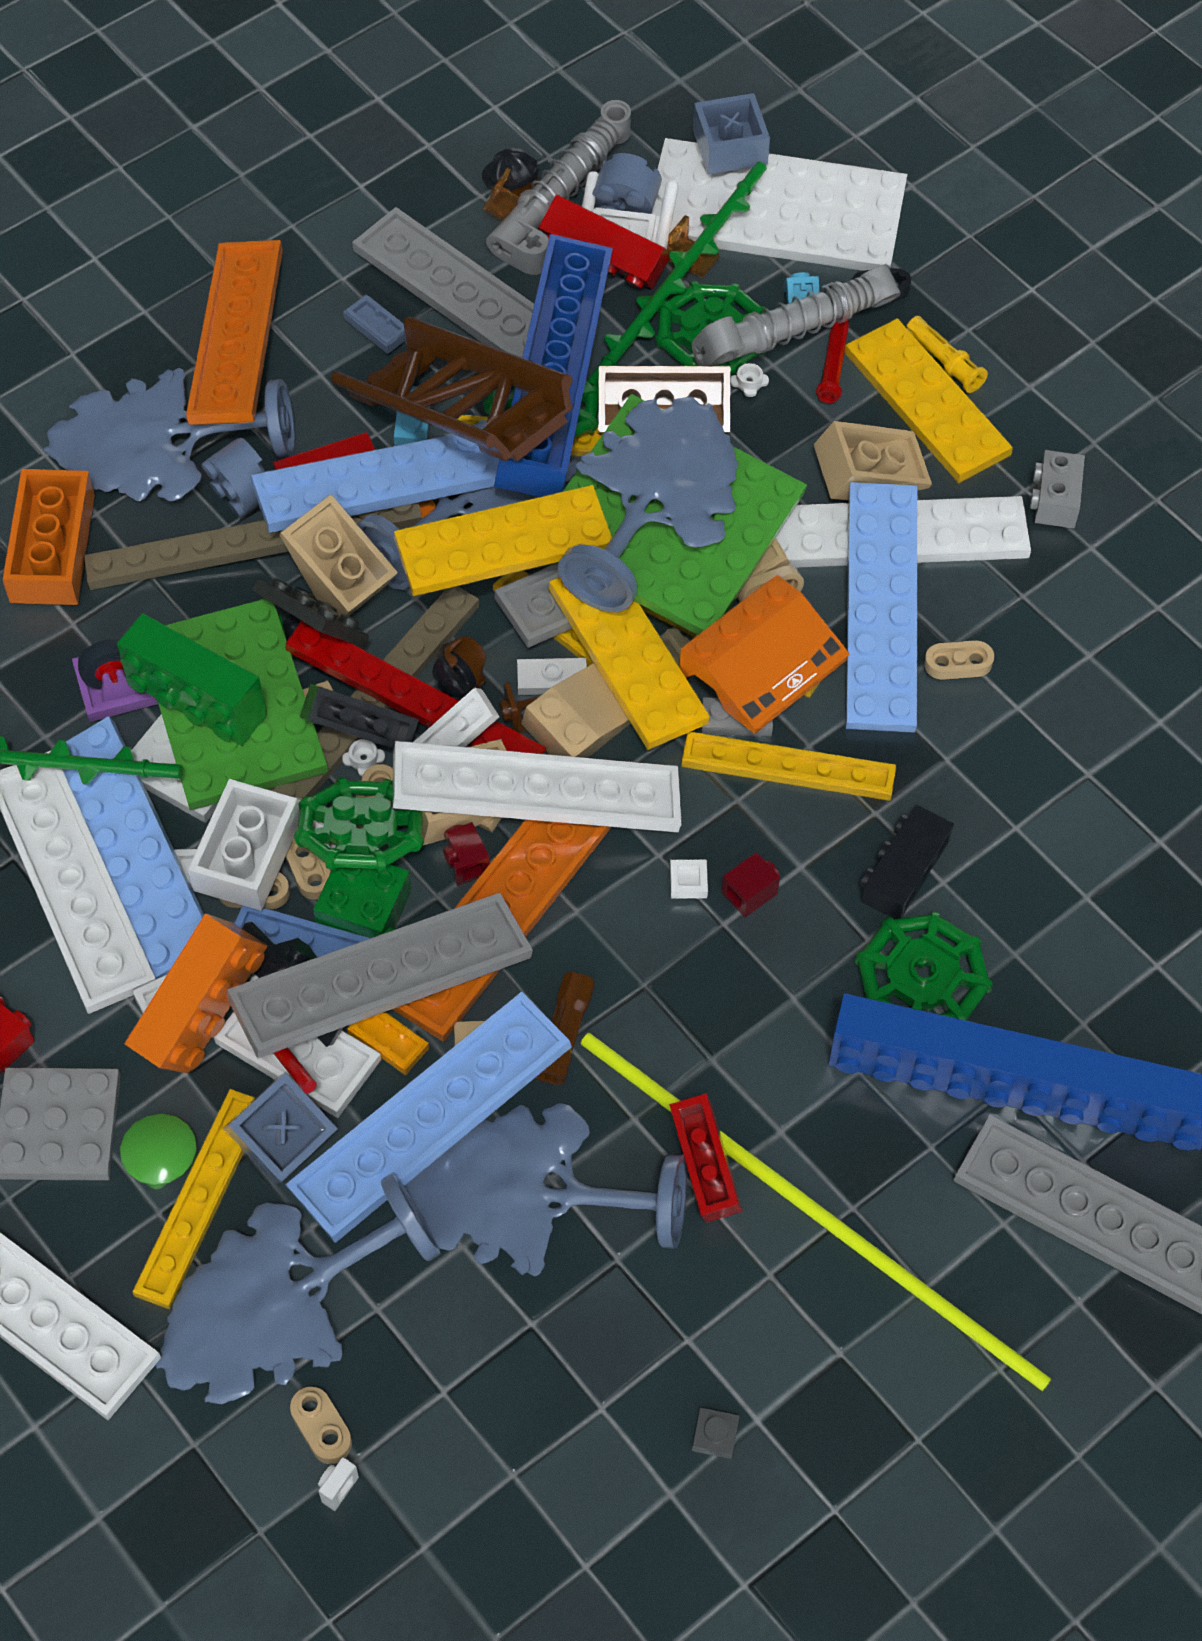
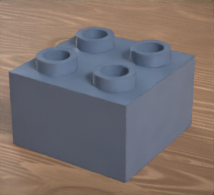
M754 93L694 103L693 132L707 174L750 168L757 161L765 165L768 164L770 136Z
M286 1072L278 1076L223 1127L274 1184L281 1183L338 1129Z

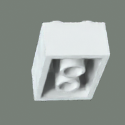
M229 779L188 868L193 891L262 911L294 838V833L298 829L300 811L297 798Z

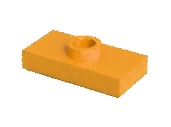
M386 1012L350 1024L347 1028L350 1036L380 1053L383 1060L405 1076L429 1050V1043Z

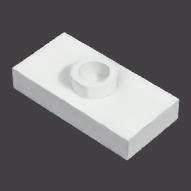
M586 658L517 659L518 695H540L545 693L552 686L586 668Z

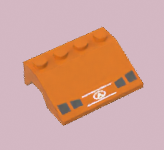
M775 575L684 645L680 652L679 668L686 678L696 675L713 688L724 711L752 733L756 734L846 662L850 653L805 596L780 576Z

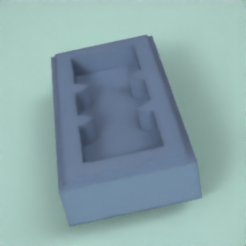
M367 294L343 311L344 319L387 354L406 341L404 324Z

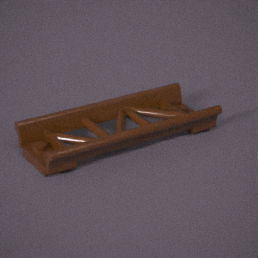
M407 317L404 321L408 349L395 355L391 362L382 369L371 373L365 382L339 371L334 372L331 376L332 382L346 388L351 398L370 406H386L477 444L481 452L505 462L509 458L518 461L567 423L565 414L573 409L569 394V387L573 381L570 375L413 317ZM438 357L449 361L446 366L411 392L415 378L426 371L433 360ZM470 369L480 373L439 388L461 370ZM512 386L529 392L505 411ZM497 388L486 427L480 429L457 420ZM469 392L443 413L428 408L434 404Z

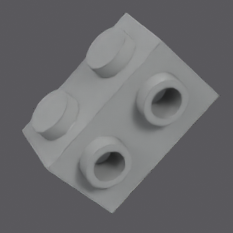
M1045 450L1042 463L1036 462L1033 482L1039 483L1038 489H1033L1030 509L1036 510L1035 523L1075 528L1081 503L1085 455Z

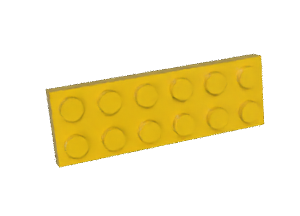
M898 318L846 344L844 353L909 428L914 431L916 436L958 484L1011 456L1013 447Z
M593 485L394 531V540L413 596L560 562L568 548L582 544L605 549L612 539Z
M560 577L549 581V591L647 750L709 724L710 716L639 603L633 601L628 609L620 612H606L591 607L575 597L564 585Z

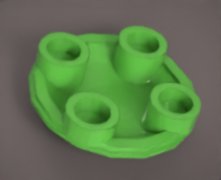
M167 1114L150 1115L135 1122L124 1134L120 1146L121 1162L128 1174L153 1189L163 1188L167 1183H171L183 1176L198 1156L195 1135L189 1125L178 1117Z

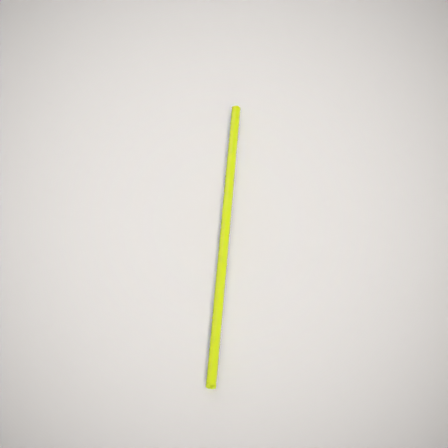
M587 1033L582 1039L581 1045L668 1111L671 1112L669 1104L680 1101L591 1033ZM720 1131L728 1156L1039 1390L1044 1391L1051 1381L1049 1376Z

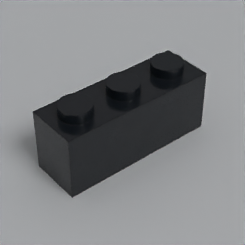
M310 684L300 714V718L393 749L395 741L412 742L419 720Z
M915 804L909 816L902 814L894 829V833H896L895 838L892 842L885 841L877 856V859L880 861L876 868L869 867L861 880L860 886L864 888L861 902L893 919L902 918L950 842L954 823Z

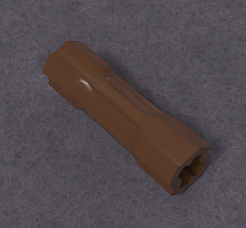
M574 971L564 974L551 1022L569 1039L572 1047L535 1077L542 1083L557 1086L563 1085L572 1060L571 1054L584 1013L588 1010L594 991L595 981L587 975Z

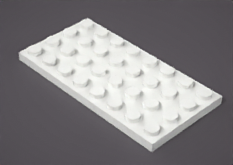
M665 138L657 169L661 174L662 183L651 214L660 216L666 183L668 181L677 182L678 191L669 241L693 245L706 228L700 221V217L703 214H717L737 188V183L745 178L752 167L707 174L697 143ZM769 154L768 164L766 165L767 170L754 185L751 194L745 197V200L750 205L749 211L733 212L713 238L718 249L861 271L871 270L884 264L891 268L907 174Z

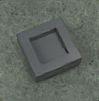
M700 1408L692 1451L732 1459L740 1416Z

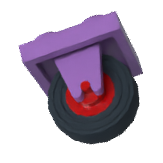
M120 639L102 640L92 644L79 657L72 659L89 722L158 704L153 696L145 692L138 693L127 684L117 647V642Z

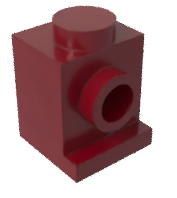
M473 822L463 826L455 825L450 827L444 833L447 846L443 847V853L450 868L453 867L454 881L458 887L478 879L489 866L490 858Z

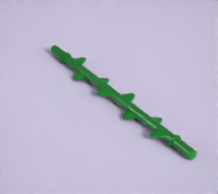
M756 162L745 178L737 183V188L717 214H703L700 217V221L706 228L687 252L671 251L669 253V258L675 268L653 296H639L636 299L641 312L623 335H605L604 341L610 351L601 358L602 362L599 366H617V362L637 337H654L655 332L649 321L658 311L661 304L670 294H683L687 291L682 278L701 254H718L719 249L713 238L733 212L749 211L750 205L745 200V197L751 194L752 188L767 170L764 163ZM599 366L587 380L592 386L599 387Z
M0 736V764L17 765L22 780L30 781L39 767L78 770L82 784L89 785L99 772L139 775L142 778L151 776L181 779L183 776V766L181 764L149 762L148 759L135 761L130 747L126 746L113 759L72 756L65 740H58L49 754L9 750L5 737Z

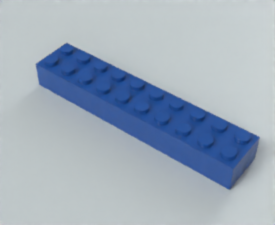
M550 234L522 358L570 375L573 381L569 387V394L573 409L565 414L567 423L520 460L515 461L509 458L505 462L499 459L494 487L537 497L563 492L613 248ZM515 387L511 406L529 392Z
M843 994L829 1060V1066L836 1067L841 1072L869 1074L883 1082H892L894 1080L904 1082L918 1090H939L947 1092L950 1096L957 1099L974 1098L985 1101L986 1104L993 1107L1009 1106L1022 1109L1024 1113L1032 1116H1053L1060 1118L1061 1121L1067 1124H1088L1096 1126L1099 1130L1106 1133L1123 1132L1135 1135L1139 1140L1146 1142L1158 1140L1171 1143L1181 1150L1202 1149L1201 1073L850 994Z

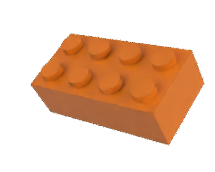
M21 469L2 579L10 603L78 605L85 563L84 555H86L95 497L89 471Z
M205 913L124 1044L161 1069L189 1073L195 1069L204 1058V1048L207 1043L221 1031L225 1023L224 1016L231 1006L227 999V989L244 984L250 974L259 969L264 961L265 955L263 953L268 945L236 924Z

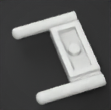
M594 171L588 173L582 202L583 208L657 243L667 250L678 191L677 182L668 181L666 183L661 214L657 216L654 214L595 207L594 209L596 198L592 195L599 174Z

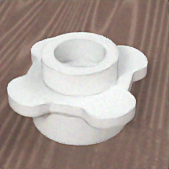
M752 363L740 366L737 375H733L730 378L731 386L740 388L747 397L756 396L757 390L767 386L769 383L768 376L763 374L762 369L758 365Z
M366 739L355 741L350 746L349 752L343 755L344 765L352 766L358 770V774L362 777L369 767L382 763L385 760L384 751L377 749L372 741ZM366 756L367 759L362 760L361 757Z

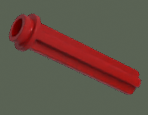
M848 320L843 323L835 322L831 327L823 378L816 388L819 400L826 404L835 403L842 395V388L839 382L849 328Z

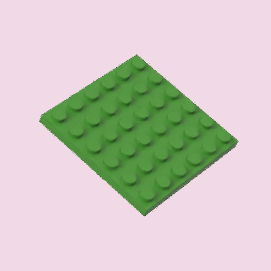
M631 393L605 432L613 430L619 437L633 435L636 431L625 422L626 416L634 407H637L640 402L645 400ZM603 435L591 450L595 456L612 451L604 446ZM734 447L735 459L738 461V468L735 471L736 480L729 484L733 489L732 497L736 509L731 513H716L710 517L712 520H722L725 522L724 529L726 535L720 542L703 547H689L675 532L674 526L650 521L636 530L624 552L619 557L632 571L637 581L638 594L633 601L697 635L729 611L799 503L807 487V484ZM577 470L563 492L593 485L611 536L613 537L626 514V508L621 500L622 494L618 491H612L606 485ZM632 495L630 502L634 503L636 496ZM652 499L649 501L644 512H659L664 509V505L659 500Z

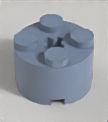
M618 153L614 154L611 160L607 161L606 158L602 163L592 195L596 198L595 206L597 208L651 214L662 183L660 172L656 168L653 172L646 166L648 161L636 155Z
M238 437L206 459V461L201 463V466L212 479L210 485L214 492L221 499L227 496L231 500L228 504L233 513L240 519L259 506L252 486L251 475L264 473L265 470L260 463L262 459L246 440L243 438L239 439Z

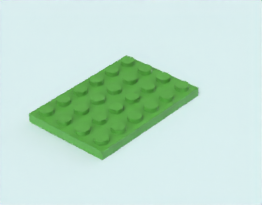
M262 599L165 625L259 676L267 714L256 730L241 746L232 740H222L212 729L203 724L196 725L190 722L180 711L174 708L167 709L159 704L175 762L183 766L181 783L190 811L218 803L229 779L263 789H270L328 772L327 763L314 723L300 718L305 696L291 653L285 650L287 641L274 603L267 599Z

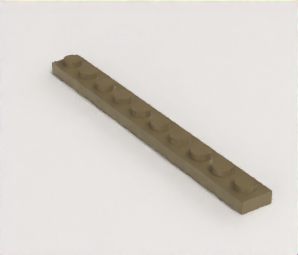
M419 502L350 516L356 524L369 515L381 516L391 521L400 530L409 528L422 519ZM265 520L88 554L84 555L87 582L90 590L288 552V549L279 535L283 530L269 533Z
M458 586L447 588L383 661L417 678L437 656L440 646L448 643L479 608V599ZM358 689L350 696L386 709L391 708ZM324 726L317 733L327 763L328 772L267 790L294 798L313 796L342 764L343 755L349 752L350 746L355 741L363 738Z

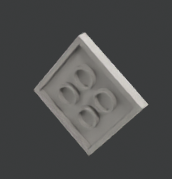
M5 1068L0 1105V1179L110 1180L121 1078L119 1069Z

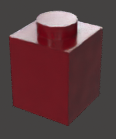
M756 852L723 876L722 894L746 918L778 894L779 871L771 861H765Z

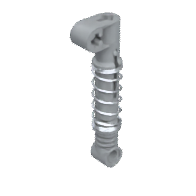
M620 100L606 102L601 108V116L585 133H579L571 140V148L561 151V159H554L551 162L552 168L542 171V179L540 181H533L532 189L525 190L518 198V205L486 239L489 250L496 257L526 274H541L549 239L547 235L538 230L539 225L556 194L569 200V197L575 196L579 187L586 184L588 173L592 170L597 172L601 168L603 161L607 158L608 152L616 144L624 143L629 139L631 109L627 103Z
M884 264L845 283L836 281L823 285L821 292L816 294L808 291L807 296L803 299L794 296L790 304L784 305L779 302L774 310L769 311L767 308H763L761 315L757 312H752L745 316L740 323H734L731 316L719 319L702 329L693 340V355L698 366H718L743 355H748L751 352L757 354L773 350L776 343L785 345L789 343L791 337L796 339L803 338L806 331L814 334L819 331L821 326L830 328L835 322L843 323L851 319L853 313L868 307L876 308L887 304L900 296L901 293L889 266Z

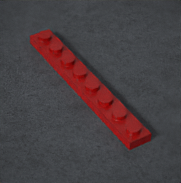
M303 621L300 622L285 644V650L393 709L419 719L418 722L429 728L459 702L457 699L363 649L322 633ZM496 720L466 746L471 747L501 739L506 751L545 754L547 748Z

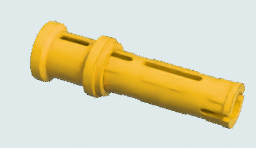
M915 316L908 322L907 329L930 354L944 365V370L950 377L954 376L963 384V389L967 393L975 392L984 384L988 377L987 370L984 367L975 365L969 359L970 356L966 351L954 348L937 331L930 327L922 317Z

